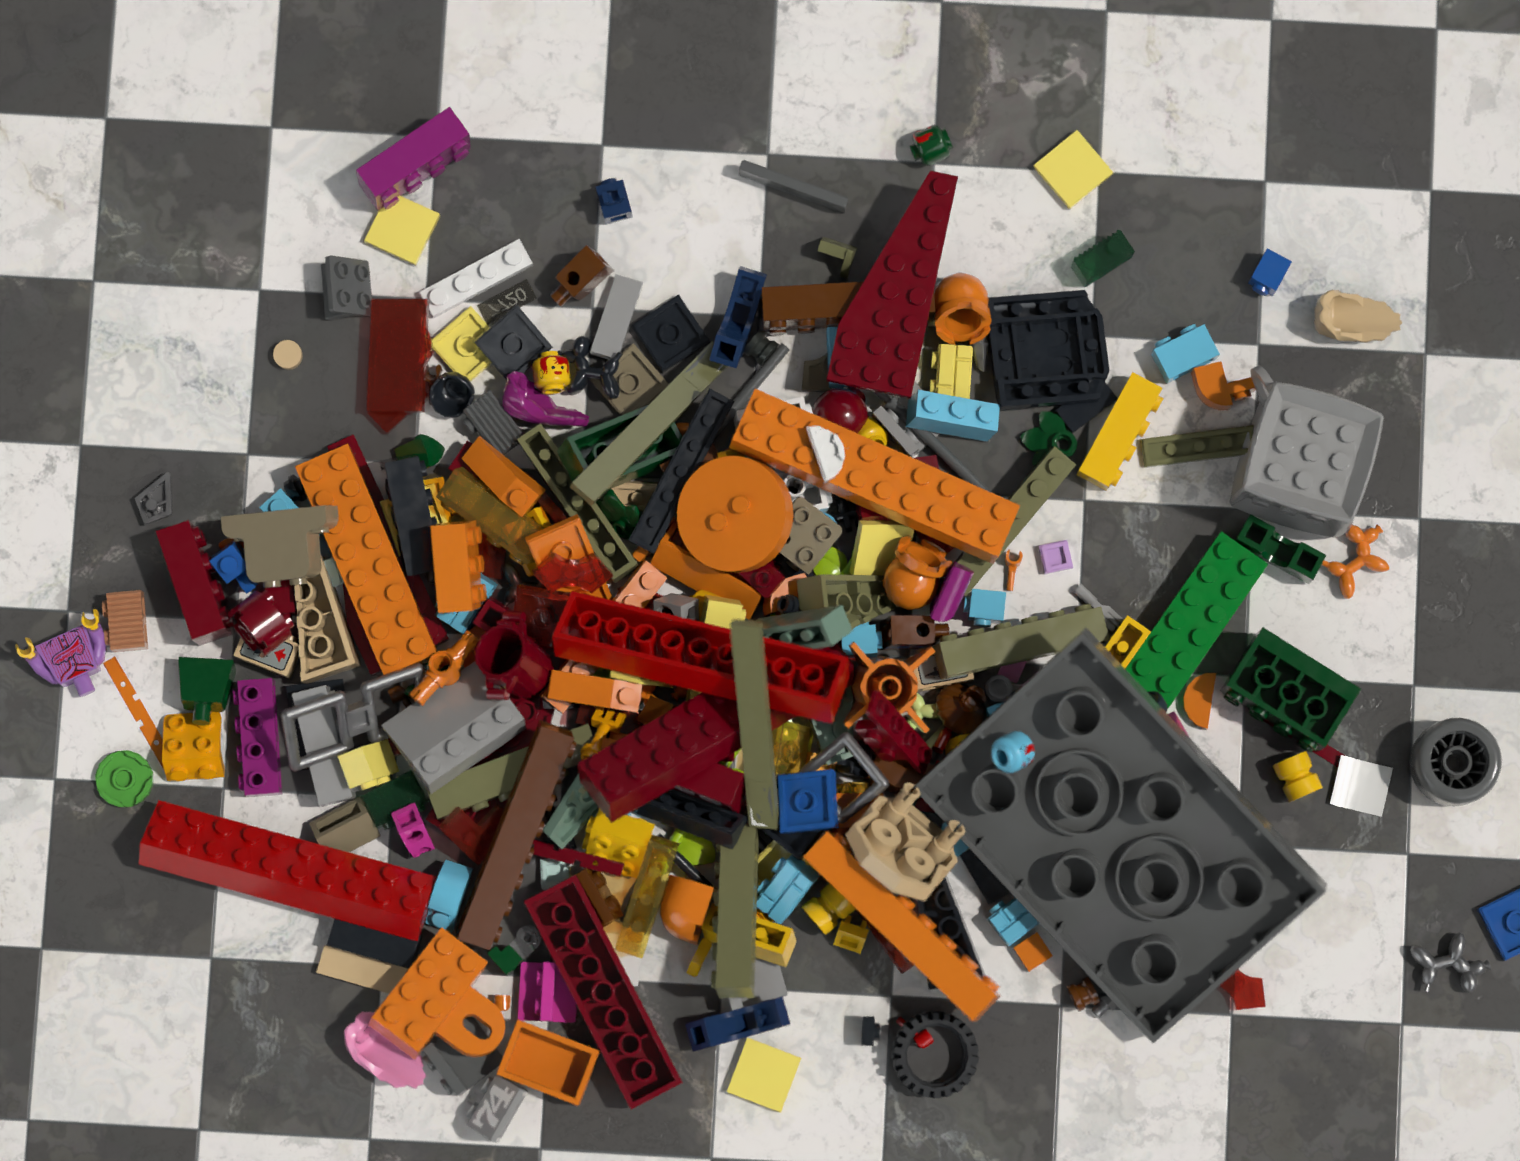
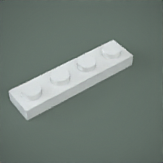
M520 239L420 291V294L433 318H436L533 266V263Z

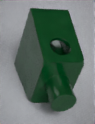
M179 657L180 695L183 708L185 710H193L192 723L202 726L209 725L211 712H224L236 675L234 661L228 659Z

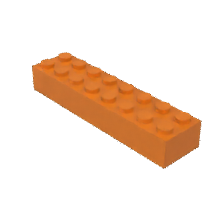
M348 444L296 465L295 468L312 507L323 505L338 506L339 520L337 525L330 529L328 533L323 534L383 675L417 663L423 665L429 662L430 657L438 651Z
M827 831L803 857L972 1021H978L1001 997L997 992L1000 986L990 976L984 975L982 977L976 971L979 966L968 955L961 957L955 951L958 946L946 934L939 936L933 930L937 925L928 916L922 913L918 915L912 910L916 905L907 896L891 892L860 866L854 852L850 850L851 845L848 839L843 834L838 832L833 834Z

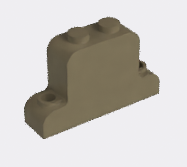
M323 505L221 517L222 532L228 538H233L234 542H244L246 573L251 581L263 582L264 588L281 587V581L288 580L290 585L307 584V578H314L321 572L319 534L328 533L330 529L337 525L339 520L338 506Z

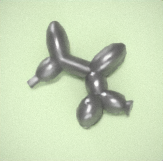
M1457 933L1452 938L1449 945V955L1434 959L1426 949L1417 945L1412 946L1410 949L1415 961L1425 967L1422 978L1425 983L1423 991L1429 992L1430 985L1434 983L1437 977V970L1453 966L1457 972L1462 974L1461 987L1465 992L1471 993L1477 987L1476 976L1483 974L1486 969L1491 970L1490 963L1486 960L1485 962L1474 961L1469 964L1462 957L1465 949V937L1462 933Z

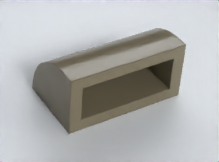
M361 796L309 823L318 844L346 852H351L381 836Z

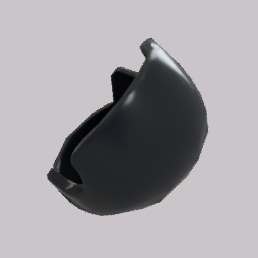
M458 372L444 373L431 386L429 403L434 411L443 417H459L463 410L471 405L474 400V386L467 377Z

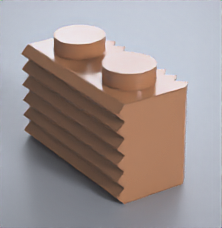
M134 590L106 593L107 600L102 601L103 617H108L109 629H104L105 645L110 646V650L113 652L147 650L148 638L144 592Z

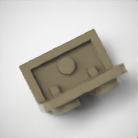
M800 496L792 503L793 524L788 540L780 553L787 558L785 562L797 572L802 569L809 575L841 535L842 528L813 504Z

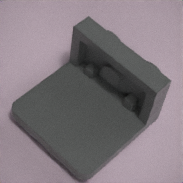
M467 1017L463 1020L465 1029L481 1040L489 1038L475 1018ZM441 1038L431 1042L422 1049L426 1054L423 1057L424 1062L432 1072L436 1069L443 1077L440 1083L449 1095L455 1093L457 1096H461L499 1067L503 1059L502 1054L497 1048L490 1054L481 1057L463 1055Z

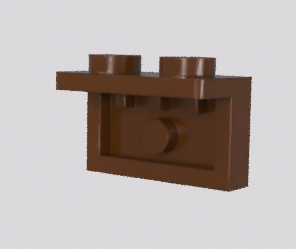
M586 868L576 874L603 928L624 916L619 901L611 894L606 885V879L601 872Z

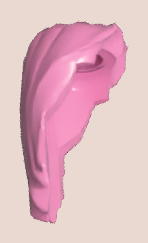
M374 1012L359 1013L355 1018V1022L346 1027L344 1030L346 1048L354 1061L375 1075L380 1081L387 1082L394 1088L409 1086L416 1089L419 1085H423L426 1074L422 1069L424 1066L422 1056L419 1055L414 1060L371 1028L369 1023Z

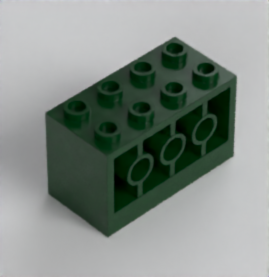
M1262 627L1254 635L1220 691L1225 694L1223 698L1237 707L1241 704L1248 708V714L1260 722H1263L1264 719L1274 725L1272 729L1284 737L1291 735L1299 740L1297 742L1299 747L1312 753L1313 750L1319 752L1327 746L1360 693L1361 688ZM1264 675L1268 683L1261 684L1258 676ZM1288 690L1291 693L1292 699H1285L1282 691ZM1312 705L1315 708L1316 714L1311 715L1308 712L1307 706Z

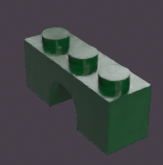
M1250 514L1235 541L1262 560L1310 584L1327 555L1302 541L1297 543L1285 538L1275 531L1276 527Z

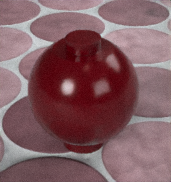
M855 387L830 389L817 398L812 408L814 415L857 434L868 419L865 395Z

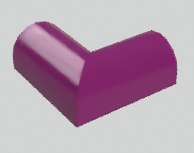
M955 561L954 563L952 562L944 582L940 583L938 593L929 606L931 619L946 622L954 617L973 577L974 572L971 569Z

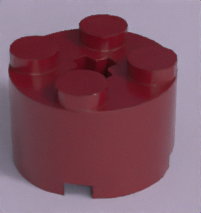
M267 590L261 593L258 591L253 592L227 613L229 620L232 617L235 618L237 623L233 627L245 644L253 652L257 648L262 651L259 654L261 658L266 657L292 636L290 629L294 626L286 613L280 614L274 606L276 602Z

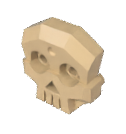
M906 783L895 798L879 796L859 821L854 823L846 833V837L860 866L891 892L925 901L934 888L940 884L958 862L954 852V845L965 834V828L961 825L954 832V829L960 823L955 820L950 821L944 831L912 805L920 796V790L916 787L912 794H909L914 784Z

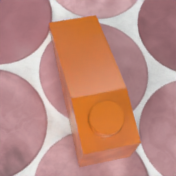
M481 436L475 440L461 458L502 502L521 517L533 508L546 491L545 488Z
M551 669L547 698L638 712L642 684Z

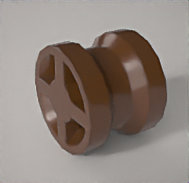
M1089 977L1083 978L1081 983L1077 985L1070 984L1067 986L1069 995L1078 1012L1084 1010L1086 1005L1100 1003Z

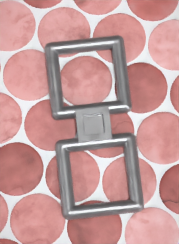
M417 663L363 682L361 684L362 701L347 705L346 694L343 691H337L284 710L281 716L290 769L298 771L352 751L354 748L352 737L367 732L371 743L389 738L383 728L378 729L373 691L414 677L416 688L425 677L424 666ZM336 704L341 743L300 757L294 719Z
M848 732L842 733L799 771V773L817 771L846 746L875 783L844 809H841L837 804L838 823L840 824L849 820L889 785L887 778ZM746 814V815H745V816H747L746 824H749L748 814ZM825 831L822 832V834L819 836V838L816 840V842L813 844V846H814V845L821 839V837L826 833ZM759 835V853H761L768 845Z

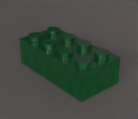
M648 405L567 437L557 449V453L572 481ZM675 422L609 489L660 469V464L671 459L682 439V435Z

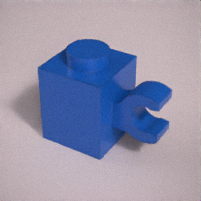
M230 542L210 559L209 562L226 584L236 578L246 594L256 587L257 582L251 581L247 576L245 550L239 542Z

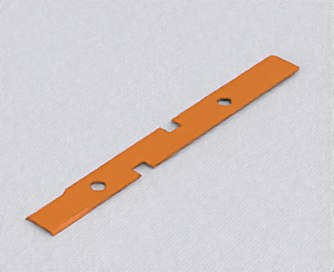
M114 656L103 664L135 721L141 720L144 724L139 728L164 770L162 763L163 739L141 700H134L133 695L136 694V691ZM121 682L126 683L124 687H122L120 684ZM155 740L159 741L158 745L154 744Z

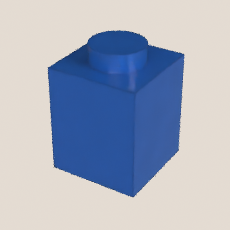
M1267 248L1248 284L1252 285V289L1260 295L1267 296L1269 294L1273 296L1292 261Z

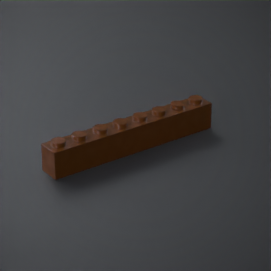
M539 720L457 926L456 936L458 940L490 950L493 942L498 943L503 929L500 923L503 916L508 917L513 905V900H510L514 890H519L524 875L521 874L524 863L529 864L533 856L534 848L531 846L534 838H539L543 831L545 822L542 821L545 810L550 811L553 806L555 795L552 793L555 785H560L566 772V768H563L567 757L571 758L575 751L576 742L573 741L572 731Z

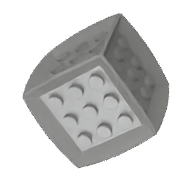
M1261 365L1252 368L1250 374L1259 395V405L1250 424L1254 425L1251 441L1249 432H1247L1242 449L1248 448V452L1239 457L1229 501L1231 506L1261 519L1304 532L1329 537H1340L1346 534L1352 526L1372 472L1382 430L1383 415L1368 407L1329 393L1277 381L1273 382Z

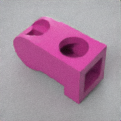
M415 802L391 813L399 835L413 858L435 849Z

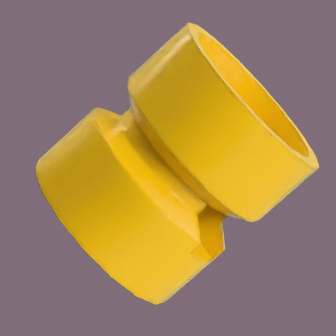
M1307 751L1272 766L1277 778L1286 782L1282 789L1288 802L1323 788L1317 773H1310L1309 771L1312 767V762Z
M830 883L820 891L819 898L812 897L801 907L824 935H827L838 925V918L845 919L856 909Z

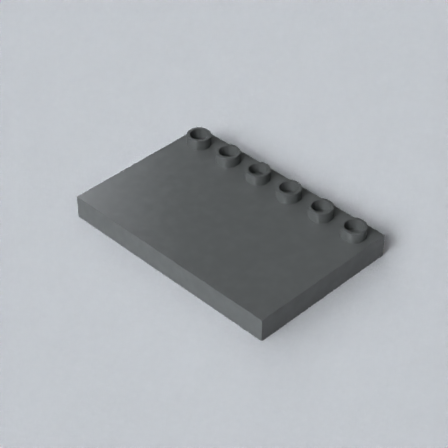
M1086 627L929 770L913 787L914 790L916 787L919 788L920 796L947 825L952 820L960 822L954 829V832L961 825L964 826L965 834L960 839L1152 1043H1155L1319 899L1327 889V883ZM1021 731L1031 739L1034 745V759L1028 766L1019 771L1006 773L1000 770L992 760V744L996 739L1007 733Z

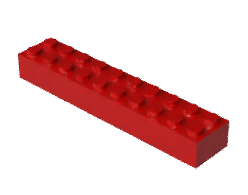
M571 592L552 635L556 657L737 701L731 629L588 594ZM763 637L769 709L832 724L849 680V657Z
M158 800L140 842L139 865L418 941L423 928L437 877Z

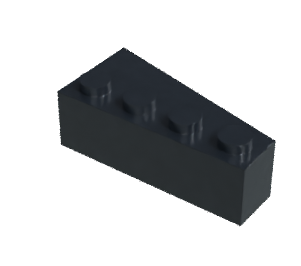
M414 454L380 460L381 471H386L387 479H385L384 485L389 501H392L393 505L391 507V516L394 527L398 530L396 538L404 573L406 576L434 571L431 526L436 525L437 520L436 517L430 516L429 506L433 505L430 488L425 489L423 478L427 477L424 460L419 461V457Z
M946 875L925 901L917 899L919 915L921 913L925 914L937 925L933 930L939 936L946 934L958 946L955 951L961 957L968 955L979 966L976 971L983 977L986 974ZM927 978L928 990L939 989Z

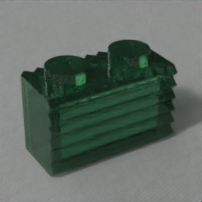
M1117 230L1116 233L1112 232L1111 236L1102 239V242H1098L1097 245H1093L1092 248L1083 251V254L1074 257L1071 268L1086 288L1131 259L1135 251L1122 231Z
M412 770L361 796L376 828L383 827L385 831L396 826L391 815L392 812L415 802L419 813L426 810L424 805L429 802Z

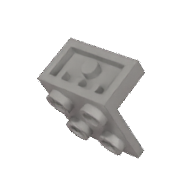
M914 382L912 396L917 390H922L916 382ZM899 397L898 401L907 409L909 399ZM880 406L873 412L872 417L880 422L888 432L889 439L903 454L913 458L927 446L911 428L906 427V424L890 408L886 409ZM931 432L935 437H937L939 434H941V433Z
M755 958L754 998H729L732 1011L787 996L788 993L780 965Z

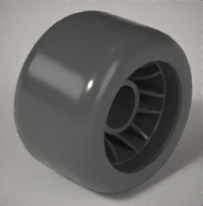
M1449 718L1428 727L1416 739L1410 754V772L1415 785L1428 799L1445 806H1462L1481 799L1494 787L1502 767L1501 751L1495 737L1480 723L1466 718ZM1448 756H1454L1458 759L1459 768L1457 771H1452L1447 767L1446 759Z

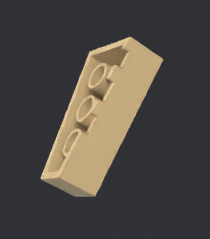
M322 555V568L319 575L314 578H307V584L294 585L299 633L298 647L301 663L300 677L303 683H312L361 666L336 588L332 586L323 561L325 557Z

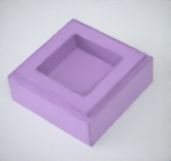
M1067 540L1039 546L1044 574L1073 569Z

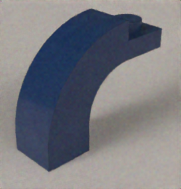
M743 266L739 267L724 319L716 334L710 361L737 368L757 314L762 287H764L767 274Z
M782 996L734 1011L696 1020L685 1025L692 1051L695 1052L791 1024Z

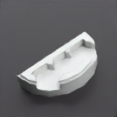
M821 426L807 427L806 431L823 481L826 483L835 478L842 469L845 459L844 445L838 435Z

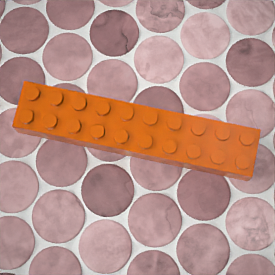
M754 389L729 447L991 564H994L999 557L1020 508V505L758 389ZM821 426L838 435L844 445L845 459L842 469L835 478L826 483L823 481L806 431L807 427Z

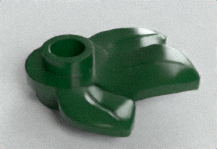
M1048 411L1040 412V427L1029 429L1020 436L1023 444L1029 450L1036 452L1032 461L1034 466L1051 447L1055 446L1067 457L1073 455L1077 448V440L1070 431L1065 429L1063 419ZM1065 440L1068 443V447L1062 450L1058 448L1057 442Z
M610 489L603 499L599 498L596 501V504L618 536L628 540L640 518L639 510L636 505L625 506L614 491Z

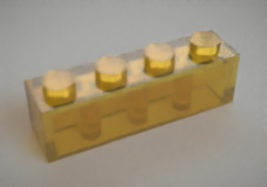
M465 468L454 469L436 495L442 501L441 506L450 513L455 514L457 512L465 518L463 521L476 520V526H480L481 531L488 535L486 539L492 545L498 548L502 546L510 552L509 557L518 564L523 565L525 563L528 565L535 562L524 537L545 528L528 515L523 517L518 515L502 502L485 483Z
M652 834L615 950L643 959L680 843Z

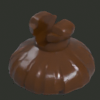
M960 683L946 685L937 695V702L935 703L936 710L938 711L937 715L943 722V725L957 734H970L985 720V692L979 686L974 685L971 687Z

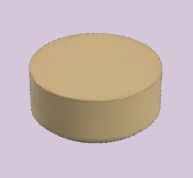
M281 341L275 346L273 351L275 362L283 369H294L302 361V350L294 341Z

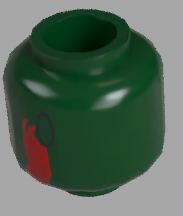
M931 125L915 132L912 137L914 143L909 145L915 161L921 159L922 163L926 166L948 158L950 155L949 150L953 148L946 129H940L938 125Z

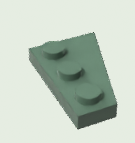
M579 774L543 829L561 849L588 823L590 816H594L599 810L598 805L580 783Z

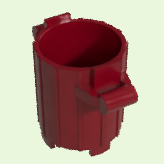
M504 611L503 618L497 621L498 626L492 627L482 635L475 648V663L486 679L487 699L507 701L511 693L521 698H531L532 695H535L547 685L551 669L554 670L551 664L552 659L545 649L527 636L525 612ZM494 685H499V686H501L503 689H501V688H493V687H494Z

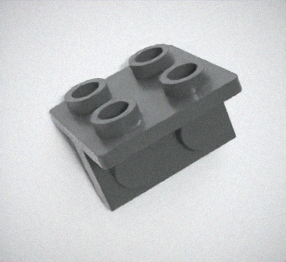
M333 255L326 256L325 263L321 264L325 320H337L352 315L373 316L369 262Z

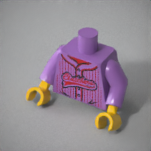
M93 609L95 618L91 620L87 619L85 613L82 612L81 622L83 625L35 646L37 651L34 650L31 639L25 638L29 647L26 650H21L16 644L15 648L18 655L25 658L35 673L49 683L60 684L63 687L74 684L79 697L93 693L95 688L90 676L101 671L100 665L105 661L107 648L101 624L98 623V610Z

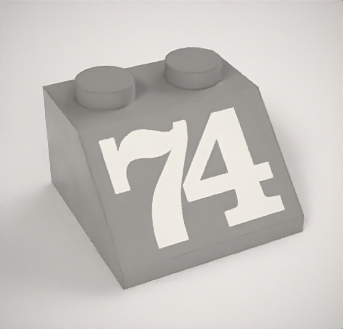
M496 1074L494 1079L490 1076L487 1078L481 1089V1092L484 1093L482 1100L479 1104L474 1102L466 1115L470 1119L467 1125L494 1143L500 1142L528 1093L522 1087Z

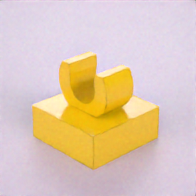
M848 915L845 922L841 921L833 945L861 954L869 931L866 929L867 923L863 920L860 927L850 924L852 916Z

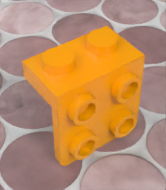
M211 712L210 724L204 726L192 723L193 713L168 714L164 717L162 763L167 781L225 777V767L221 754L222 717L220 712Z

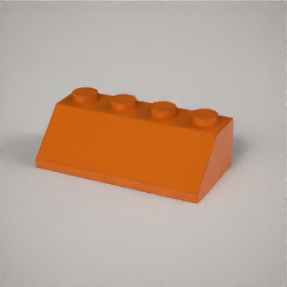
M677 518L660 541L650 563L662 573L673 577L696 591L705 590L723 598L739 600L743 605L742 609H746L745 618L748 620L751 619L764 598L739 573L716 570L698 561L686 548L680 536ZM775 564V565H774V567L777 568L778 570H779L780 567H781V566H779L778 564Z

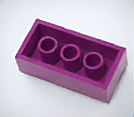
M448 107L356 169L359 186L377 211L383 207L385 210H388L399 202L398 196H402L406 192L409 194L414 193L423 185L422 181L430 176L435 178L442 174L446 169L445 166L453 160L459 162L469 154L468 150L471 149L469 132L453 110Z

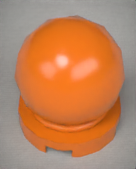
M959 272L946 276L935 287L934 291L936 313L934 321L937 335L951 345H956L955 341H969L970 345L984 339L990 332L992 321L990 309L988 308L989 298L986 288L973 275Z
M911 536L901 537L895 549L897 558H894L889 564L883 579V586L887 597L897 607L907 610L921 609L931 603L938 593L939 578L947 574L952 564L951 560L945 559L947 553L938 545L926 539H922L921 543L910 541Z

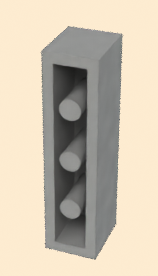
M323 685L292 693L294 705L297 706L332 694L335 690L331 691L329 686ZM336 704L298 718L306 755L341 743L339 724L335 711ZM338 756L309 766L319 806L324 807L357 798L355 791H359V786L349 788Z

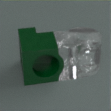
M524 926L517 932L516 939L504 950L500 951L495 946L487 954L509 976L539 948L542 941L541 934L533 926Z

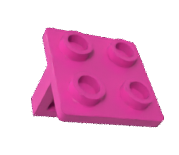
M522 962L518 1019L574 1023L576 1021L577 1004L556 963Z

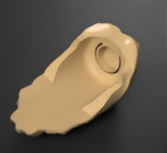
M1329 290L1318 298L1314 309L1316 331L1338 341H1383L1391 335V332L1401 329V315L1393 312L1386 302L1363 298L1358 294Z

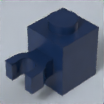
M609 178L601 181V185L596 186V192L605 225L633 218L623 179L617 181L616 178Z

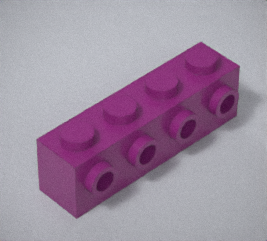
M273 678L237 681L238 688H233L234 705H239L240 715L235 717L236 734H241V745H237L238 762L243 763V774L238 776L239 789L244 791V795L247 797L283 795L275 680Z

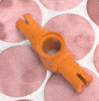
M466 630L451 648L435 652L429 659V669L425 672L426 676L409 693L410 697L415 702H418L419 705L424 706L438 688L442 689L444 686L456 683L460 678V668L465 663L464 659L477 646L479 639ZM450 665L445 671H440L442 667Z

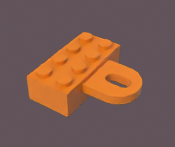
M443 928L438 931L371 1017L369 1023L371 1028L414 1060H416L423 1051L422 1049L426 1047L434 1035H437L463 1055L481 1057L493 1052L499 1046L505 1033V1020L500 1009L472 988L473 984L485 970L488 961ZM466 1017L476 1018L489 1028L490 1037L485 1040L477 1038L465 1029L463 1020Z

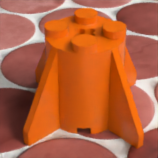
M855 642L850 643L848 646L858 666L854 670V684L851 685L856 701L843 722L846 728L852 726L866 713L872 691L879 689L900 714H903L923 733L928 732L930 729L911 708L916 701L918 680L913 671L928 659L935 650L932 647H928L904 661H899L884 656L868 658ZM886 680V682L884 683L886 689L885 691H882V684Z

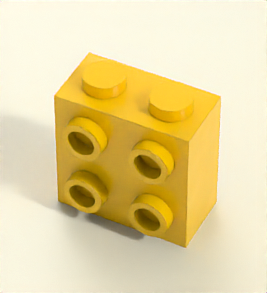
M599 808L596 817L590 816L582 849H585L587 854L624 863L621 875L639 879L647 857L655 824L628 815L611 823ZM594 861L593 865H598V861Z

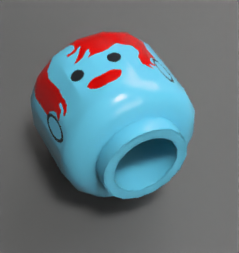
M1012 731L996 739L992 744L991 754L994 764L1000 770L1006 773H1014L1028 766L1033 761L1035 750L1031 739L1021 731Z

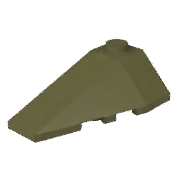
M820 574L797 580L801 611L842 605L852 630L898 607L886 595L883 586V575Z

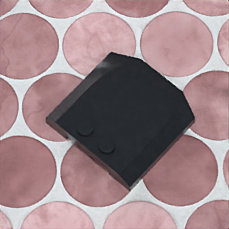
M1085 290L988 297V308L990 309L992 319L988 339L997 404H1000L999 410L1098 402L1110 368L1103 316L1098 308L1093 306Z

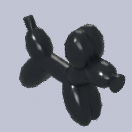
M579 336L574 341L572 349H566L563 352L558 350V355L565 357L569 363H574L577 370L570 378V384L567 386L568 394L576 395L586 387L590 378L600 379L602 389L608 397L613 399L619 397V384L613 375L618 370L622 353L617 352L615 357L605 362L603 368L589 367V363L585 358L591 346L590 340L587 337Z

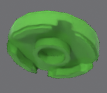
M129 750L117 751L107 755L99 764L95 774L96 786L100 796L109 804L120 808L133 807L142 803L150 794L154 784L153 771L149 762L140 754Z

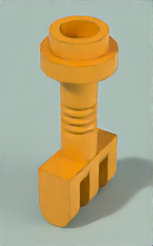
M599 706L596 708L591 718V724L597 728V731L591 743H586L582 746L580 751L582 761L602 750L603 738H606L609 731L619 734L626 714L619 712L615 721H613L615 711L608 710L603 718L604 708Z

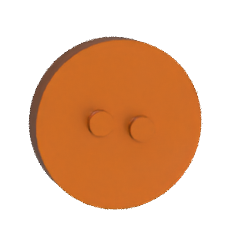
M741 456L719 457L698 468L685 483L677 507L678 529L686 548L704 565L727 572L740 573L752 571L769 563L786 544L793 524L792 499L782 478L768 465Z

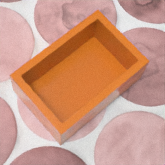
M476 520L444 522L431 526L438 613L473 611L482 607L483 601L487 599L485 584H481L480 573L484 572V559L482 555H479L478 544L482 542L480 526H476Z
M517 1020L497 1075L580 1106L600 1051L527 1022Z

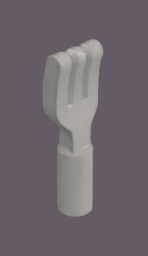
M1082 584L1076 588L1074 593L1086 604H1091L1092 608L1102 607L1106 627L1113 633L1115 628L1124 619L1110 606L1101 605L1097 598Z

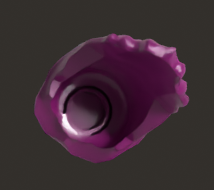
M513 371L507 375L502 402L504 410L510 416L536 424L587 426L589 416L576 409L556 406L551 397L536 389L534 382L528 380V377L522 372Z

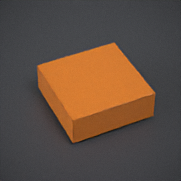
M1038 932L1013 947L1028 972L1053 956Z

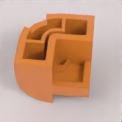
M670 875L661 902L660 916L664 927L672 936L694 945L698 944L714 887Z

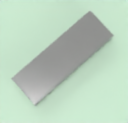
M615 275L590 354L609 360L615 357L617 352L621 353L643 282Z

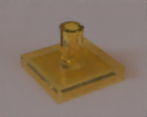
M788 721L772 731L776 779L777 775L799 773L800 769L806 765L807 753L811 752L813 739L811 727Z

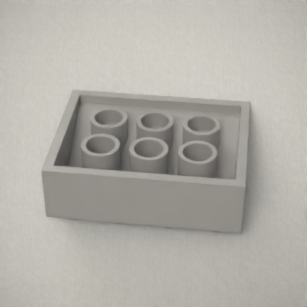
M475 662L461 670L460 678L456 683L444 686L442 689L438 688L424 706L415 702L381 725L430 794L526 729L523 716L510 699L507 701L487 699L485 675Z

